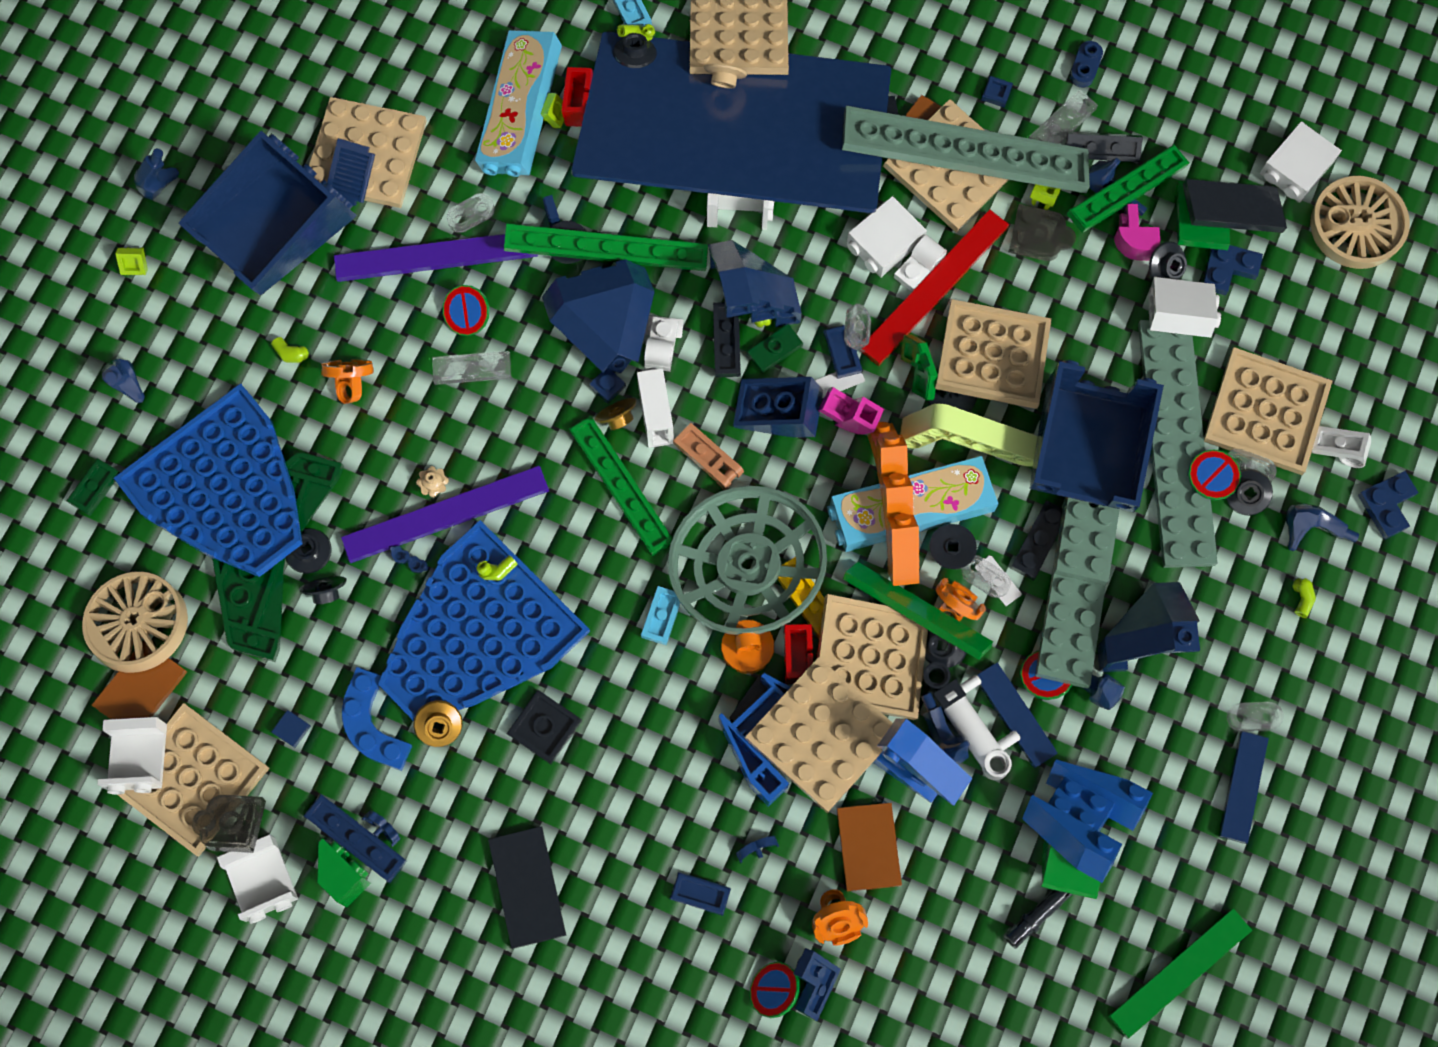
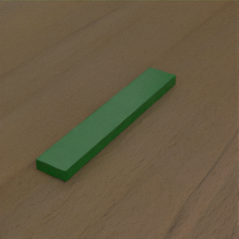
M1172 145L1070 209L1067 216L1084 233L1186 168L1190 162L1175 145Z
M592 416L569 428L570 433L651 556L653 557L669 547L673 540L672 536Z
M859 562L854 564L844 574L843 579L976 659L983 657L990 650L994 642L902 587L893 586L890 580Z
M1234 908L1231 909L1108 1017L1122 1034L1129 1039L1253 930Z

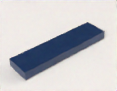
M998 662L979 673L977 676L981 680L980 688L1009 732L1016 731L1019 734L1020 740L1017 741V744L1032 767L1036 768L1057 755L1058 752Z
M1244 731L1239 733L1218 837L1242 844L1248 843L1269 738Z
M322 794L304 815L305 818L389 883H391L407 862V860Z

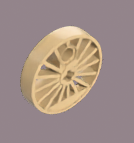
M1350 176L1341 178L1324 189L1312 210L1310 224L1317 246L1327 257L1346 267L1366 269L1383 264L1399 251L1407 239L1410 219L1405 203L1390 186L1371 177ZM1347 188H1351L1352 200L1346 191ZM1360 189L1367 190V193H1366V196H1365V199H1364L1362 205H1361ZM1336 192L1340 200L1332 195V193ZM1374 193L1380 199L1370 208L1369 203ZM1323 200L1326 203H1328L1332 208L1322 205ZM1384 202L1385 209L1375 213L1374 211ZM1320 214L1324 215L1325 217L1323 219H1320ZM1337 235H1343L1334 245L1328 240ZM1351 235L1346 252L1340 251L1338 247ZM1356 242L1358 257L1351 256ZM1366 247L1372 258L1366 257ZM1378 247H1380L1386 254L1381 255Z
M147 572L125 573L107 581L91 597L83 615V635L89 649L107 667L125 673L142 672L160 665L176 651L187 629L188 613L181 594L163 578ZM139 583L136 596L134 597L132 584ZM148 583H154L149 592L146 594ZM122 587H125L127 604L117 591ZM165 587L168 591L163 594L161 591ZM110 595H113L124 611L105 602V600ZM173 599L175 600L174 605L171 603V600ZM163 603L159 609L155 610L158 604ZM100 607H103L116 615L98 614ZM176 614V620H170ZM95 621H96V622H106V623H108V624H104V625H101V626H97V624L95 623ZM160 627L173 630L168 637L156 629ZM152 634L164 641V644L157 648L148 635ZM141 638L145 640L153 652L144 657ZM134 643L136 660L129 661ZM122 648L121 655L119 657L117 653Z

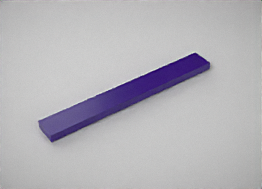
M505 234L340 254L334 255L336 279L338 282L532 258L538 257V254L504 251Z
M537 466L343 536L341 539L350 563L387 551L392 546L395 547L544 494L549 492L541 467Z

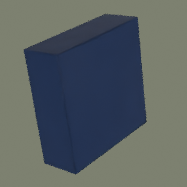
M989 76L982 101L1005 108L1013 83Z
M549 195L544 197L543 203L551 228L554 224L560 222L553 196Z
M287 710L272 730V733L296 748L311 725Z

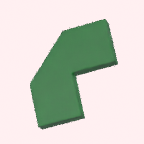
M904 335L901 360L915 367L912 392L925 400H934L938 374L928 345L925 341L914 335Z

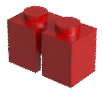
M567 67L561 109L566 126L581 127L593 77L592 68Z
M812 624L784 626L786 685L794 684L813 664V653H811L813 648Z

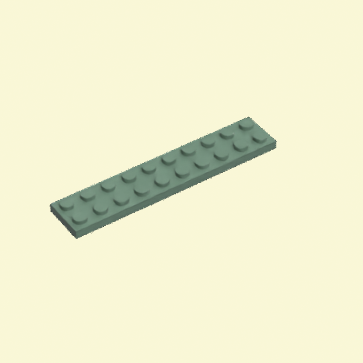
M846 106L844 111L842 150L1082 193H1087L1090 187L1088 149Z
M1140 320L1138 331L1143 378H1151L1156 380L1157 384L1164 385L1151 447L1163 568L1216 566L1218 561L1211 499H1206L1196 493L1190 485L1188 477L1191 462L1197 455L1205 451L1192 335L1150 330L1149 320Z

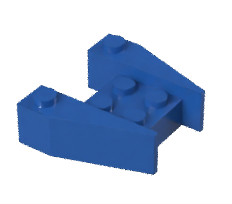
M764 673L761 676L760 682L768 690L733 723L722 713L719 715L718 722L749 787L769 807L788 789L789 782L745 737L791 687Z
M896 718L877 745L883 752L873 763L930 803L939 794L954 806L972 780V777L931 738L907 719Z
M1056 760L1046 784L1055 788L1056 791L1048 803L1032 795L1022 819L1077 870L1102 883L1113 866L1122 843L1101 833V828L1106 820L1110 818L1134 831L1153 793L1128 779Z

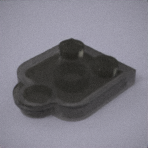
M1019 204L1008 253L1052 261L1057 258L1060 250L1070 249L1074 245L1076 234L1070 227L1066 226L1065 218L1060 213Z
M215 796L209 801L206 809L195 814L192 828L200 836L204 846L211 851L254 853L266 800L263 797Z

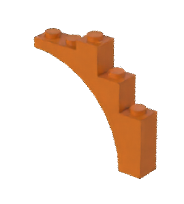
M878 422L875 431L868 433L867 436L873 451L881 490L887 542L888 575L893 586L918 584L919 526L913 515V485L908 476L907 444L903 435L897 434L893 423Z

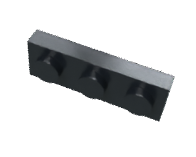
M1067 132L1066 145L1088 149L1090 160H1112L1117 157L1120 161L1140 162L1143 142L1141 135Z
M713 302L715 377H741L739 315L727 318L725 302Z
M1047 500L1045 501L1010 569L1033 581L1035 580L1058 536L1063 508Z

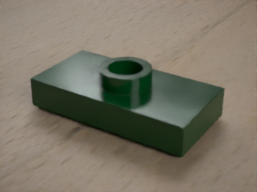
M787 324L747 351V355L763 374L803 347V342L791 326Z
M97 458L66 501L91 516L116 482L114 477L120 472Z

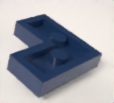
M1232 245L1229 246L1228 250L1210 249L1203 283L1215 284V292L1226 296L1229 291L1232 274L1256 280L1263 254Z
M1403 471L1360 492L1358 497L1382 537L1386 540L1410 527L1398 504L1416 496L1419 492L1406 471Z
M807 948L804 949L802 956L798 959L793 973L807 982L804 990L799 995L795 1009L807 1017L818 1021L841 969Z

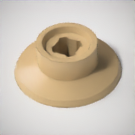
M704 65L705 71L712 74L711 84L721 88H735L737 79L745 78L748 75L746 71L729 65Z

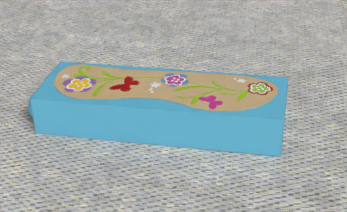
M511 30L508 32L475 158L482 171L488 175L508 174L513 177L530 175L544 119L541 116V111L547 95L551 91L562 48L554 32Z
M982 456L909 475L913 485V515L919 526V532L995 512L998 506V501ZM880 484L832 496L830 506H827L831 521H836L838 530H835L838 545H843L845 552L886 541Z

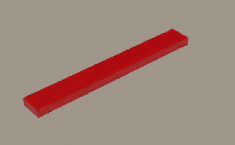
M989 209L860 347V352L877 366H880L904 340V335H909L1007 230L1009 224Z

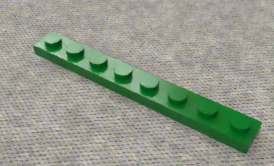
M506 224L504 251L617 262L626 259L637 265L706 271L708 244Z

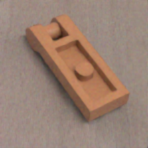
M692 423L673 440V444L713 478L724 490H727L732 485L731 481L735 477L739 478L744 473L743 468ZM723 465L729 469L724 475L719 471Z

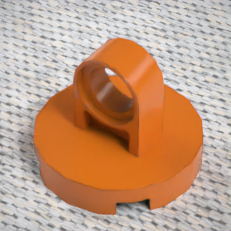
M351 359V362H342V360L328 361L322 363L321 369L322 376L335 378L336 395L339 401L344 404L360 400L362 396L361 376L374 373L372 361ZM347 385L351 388L352 391L351 398L346 393Z
M948 578L942 579L936 587L937 594L943 600L938 609L943 612H951L958 621H961L963 617L971 620L980 619L986 608L983 603L979 606L975 602L978 597L962 584L956 581L948 584Z
M742 620L738 622L737 628H754L764 625L754 620ZM770 631L761 634L742 633L739 635L725 633L722 638L721 652L725 662L737 670V672L753 674L763 670L772 659L774 640Z
M836 889L828 890L821 896L820 905L822 909L815 914L812 920L815 938L822 944H824V940L832 941L833 946L847 944L858 939L861 936L860 930L864 926L868 927L865 909L858 903L846 901L843 893ZM833 899L841 900L840 902L828 905V903Z

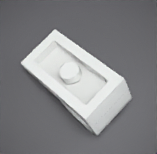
M925 235L913 249L911 257L894 274V278L913 292L944 259L947 250L928 235Z
M653 317L650 338L647 340L645 350V368L656 367L657 369L663 368V371L671 370L679 324L678 320Z
M1319 426L1312 453L1339 457L1341 463L1346 466L1362 468L1365 466L1370 449L1371 436L1370 433Z

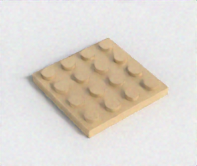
M691 0L690 74H710L705 71L704 65L723 64L740 68L748 74L788 75L787 0Z
M330 97L309 164L317 173L314 178L320 183L323 180L328 181L338 138L370 147L369 152L374 153L375 158L364 201L401 208L427 122L426 117Z
M948 100L929 119V121L984 130L951 100ZM890 158L883 165L886 170L955 232L1008 181V179Z
M951 299L935 389L1037 409L1040 402L1051 318Z
M1233 348L1205 432L1204 442L1303 475L1307 469L1332 380Z
M827 594L824 600L817 658L819 657L882 714L911 720L918 719L928 630L889 606Z
M818 657L748 733L745 739L828 813L883 752L877 745L892 725V722Z
M183 703L167 723L162 788L151 789L150 793H137L134 790H125L124 794L118 796L199 857L269 770V767Z

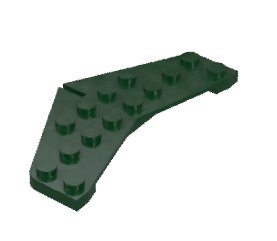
M297 453L286 462L295 491L301 533L340 479L344 468L342 463L306 453ZM212 558L228 646L236 652L276 662L280 651L285 558L260 577Z

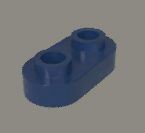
M1086 41L1081 44L1070 73L1071 82L1075 86L1084 88L1093 83L1103 56V49L1100 44L1095 41ZM1080 70L1086 71L1087 74L1082 73Z

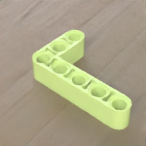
M933 404L902 418L900 435L904 437L907 448L917 449L944 439L1022 466H1033L1037 442L1036 435L946 404Z

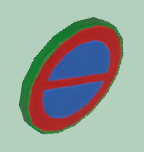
M460 285L453 288L446 295L443 302V316L446 324L453 332L459 335L471 336L479 333L486 326L490 307L486 296L481 290L470 285Z
M1208 450L1203 451L1193 459L1189 466L1188 477L1190 485L1196 493L1206 499L1221 500L1226 499L1236 491L1240 485L1241 472L1239 465L1232 456L1224 451Z
M1039 650L1035 651L1022 664L1020 672L1022 685L1028 693L1039 699L1052 700L1065 695L1072 687V684L1035 676Z
M782 962L768 963L754 976L750 986V1001L753 1008L761 1016L770 1019L781 1017L789 1012L796 1003L799 995V978L793 974L795 970L788 964Z

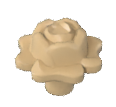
M430 466L426 471L419 473L420 479L416 483L421 488L423 495L429 493L431 497H435L438 493L446 491L445 485L448 484L449 479L445 477L443 469L439 468L436 470L435 467Z

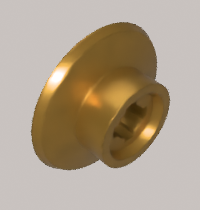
M628 398L618 401L600 411L594 420L597 423L607 422L611 430L624 427L634 419L631 410L636 405V399Z
M439 700L423 705L417 711L413 722L414 731L419 740L432 747H443L454 742L460 735L463 725L462 716L458 709L451 703ZM435 722L443 724L441 730L433 729Z

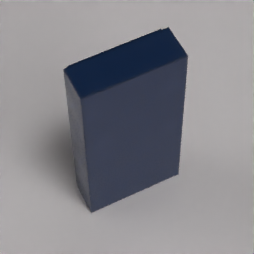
M849 324L824 330V337L837 379L862 373V367Z
M678 872L670 900L723 916L731 888Z

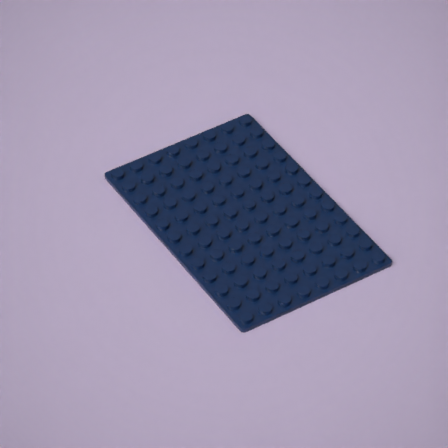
M613 32L602 33L572 166V175L574 177L866 213L876 212L882 157L842 150L844 111L846 106L887 113L891 77L890 66L788 54V75L748 74L745 78L737 79L735 88L729 89L712 85V74H690V42L653 37L650 41L657 50L655 60L642 68H629L618 63L613 56L614 46L624 37H619L618 33Z

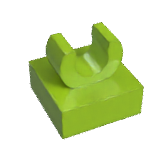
M548 93L541 116L544 118L543 121H547L553 128H561L564 122L561 111L563 100L556 93Z
M1035 184L1030 195L1032 205L1035 206L1036 202L1039 201L1046 204L1044 210L1047 211L1050 206H1054L1061 189Z
M143 247L117 249L116 258L120 275H146L148 267Z

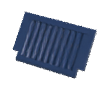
M338 138L327 183L353 206H356L357 202L364 203L375 154L369 152L370 147Z

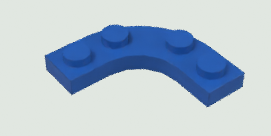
M356 667L342 705V721L345 732L351 743L364 756L380 764L402 771L412 745L387 736L376 729L372 722L371 709L380 687L378 683L381 676Z

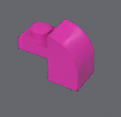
M1127 204L1124 213L1120 214L1119 228L1114 236L1116 247L1124 256L1138 261H1150L1153 251L1160 245L1159 227H1139L1138 204Z
M831 387L828 389L818 411L836 421L835 425L839 428L856 434H868L875 431L884 409L865 397L854 400L836 388Z

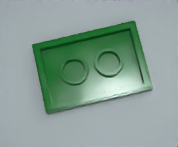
M1178 181L1177 244L1181 246L1228 250L1230 246V228L1191 225L1182 185L1184 181Z

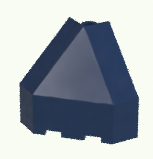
M733 240L708 244L710 268H716L720 276L727 318L750 314L751 323L774 319L776 328L801 322L802 313L792 277Z
M624 259L615 262L616 265L601 269V266L581 271V275L567 279L566 276L556 278L542 296L550 322L602 372L608 368L622 373L632 360L638 362L654 296V289L646 269Z
M1180 582L1153 583L1097 646L1099 672L1127 671L1129 660L1161 653L1200 651L1197 626L1200 620Z

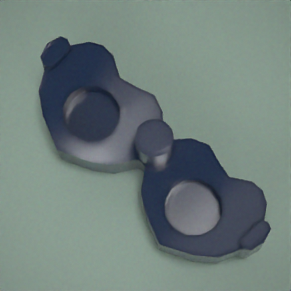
M392 546L390 548L394 561L398 564L408 563L413 573H422L428 570L426 561L420 560L417 556L411 557V554L408 551H404L400 546Z
M369 811L361 819L377 828L373 832L375 837L383 832L391 843V847L400 840L393 826L376 812Z
M765 837L743 847L740 851H737L736 855L740 864L746 856L754 851L758 859L764 857L761 848L768 846L779 847L776 837Z

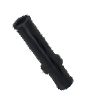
M1052 890L1027 914L1024 913L1020 917V921L1004 935V938L1007 939L1006 941L1014 949H1017L1032 933L1036 934L1040 930L1039 926L1074 894Z

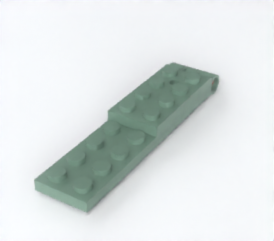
M1064 497L1035 672L1036 677L1087 689L1090 687L1105 587L1109 582L1119 509Z

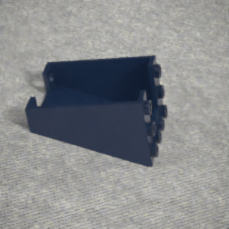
M262 131L253 138L179 221V224L196 240L206 245L234 271V274L259 295H263L357 216L350 210L353 205L325 180L320 183L314 177L317 173L306 163L302 167L296 162L299 157L274 134L271 133L267 136Z
M1072 360L1059 361L1045 386L1029 489L1134 513L1140 507L1164 385L1157 384V381L1151 378H1142L1141 380L1137 379L1127 393L1120 392L1119 388L1113 386L1102 388L1095 386L1091 381H1079L1086 367L1079 366L1078 362Z

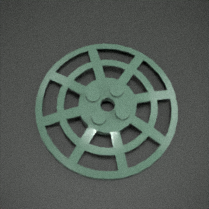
M760 486L735 487L721 491L694 507L677 528L668 556V571L672 588L686 611L697 621L713 630L735 635L742 633L761 634L775 630L800 615L810 605L820 590L827 565L826 543L821 527L814 515L794 497L776 489ZM759 498L757 513L739 514L725 519L717 507L737 499ZM770 500L791 508L805 521L792 531L782 521L767 515ZM709 513L716 526L704 536L698 549L682 545L692 526L702 516ZM755 522L752 533L735 536L730 528L741 523ZM765 524L778 529L785 537L773 544L771 540L763 536ZM810 530H812L819 548V568H804V554L799 539ZM721 533L727 542L721 548L719 554L706 552L710 543ZM792 545L796 555V567L781 566L779 554ZM679 555L694 560V575L699 587L684 594L678 577ZM747 559H753L756 561V564L752 569H744L742 567L743 562ZM703 562L717 565L720 578L706 585L702 570ZM778 576L793 578L788 588L777 597L771 586L776 582ZM816 579L807 598L798 608L789 613L782 603L794 593L800 580ZM727 587L730 591L736 593L733 606L723 603L712 593ZM762 593L768 604L763 606L744 608L746 598L750 595ZM705 597L716 608L730 613L726 625H719L705 618L690 603ZM774 610L780 618L773 623L760 627L737 628L741 616L759 615Z

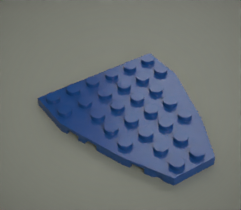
M241 383L114 477V480L144 518L205 555L260 577L302 545L295 491L273 422Z
M480 520L441 555L437 562V568L431 578H428L424 591L420 598L416 599L398 632L397 642L393 652L389 655L386 670L382 673L378 685L413 721L417 711L431 701H446L454 705L459 711L485 701L551 669L590 632V629ZM508 555L518 564L499 581L482 579L476 569L481 561L498 565Z

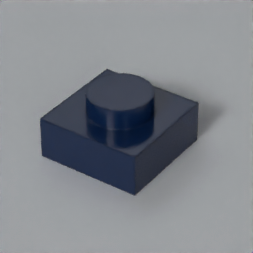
M608 368L589 384L590 388L607 404L626 387V383Z

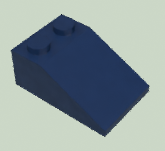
M812 377L742 379L733 426L738 429L786 437H816L820 413L818 410L821 406L823 389Z

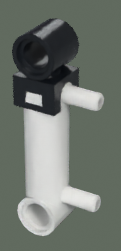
M940 662L929 664L925 668L922 677L924 688L934 693L933 699L937 707L941 706L943 713H945L958 734L964 740L969 741L970 746L968 748L982 767L984 775L991 780L1003 779L1012 766L1010 756L1004 750L1020 740L1019 734L1016 731H1012L999 741H996L966 698L967 692L981 684V680L977 675L972 676L961 684L956 679L949 683L950 671L945 664ZM939 672L943 676V681L939 684L933 683L929 679V674ZM990 760H1001L1004 765L1003 771H993L990 767Z

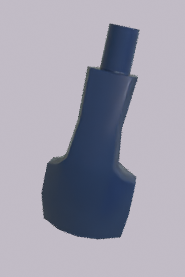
M158 148L153 150L152 155L144 158L134 176L137 190L144 198L154 200L179 175V170L176 168L161 169L164 166L162 161L163 151Z
M1116 157L1108 161L1099 160L1089 168V188L1097 193L1116 181L1115 169L1120 163V159ZM1134 200L1131 203H1129L1138 204V214L1140 216H1142L1147 210V208L1137 200Z
M115 359L107 362L102 370V379L112 388L130 397L134 402H143L145 395L141 390L132 363L124 359Z
M1311 504L1291 505L1287 510L1285 519L1289 534L1288 549L1291 551L1297 549L1302 538L1313 527L1323 528L1338 539L1345 538L1354 543L1359 538V533L1348 529L1346 523L1322 507Z
M1092 674L1090 687L1083 689L1090 694L1089 699L1092 703L1100 708L1110 710L1121 699L1125 686L1108 674L1101 677Z
M931 692L921 696L927 710L923 715L932 740L958 765L969 757V741L964 740L961 736H954L946 724L941 706H936Z

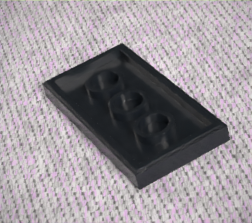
M1186 179L1182 184L1191 225L1283 233L1287 229L1277 187Z
M543 827L488 839L511 949L567 936Z

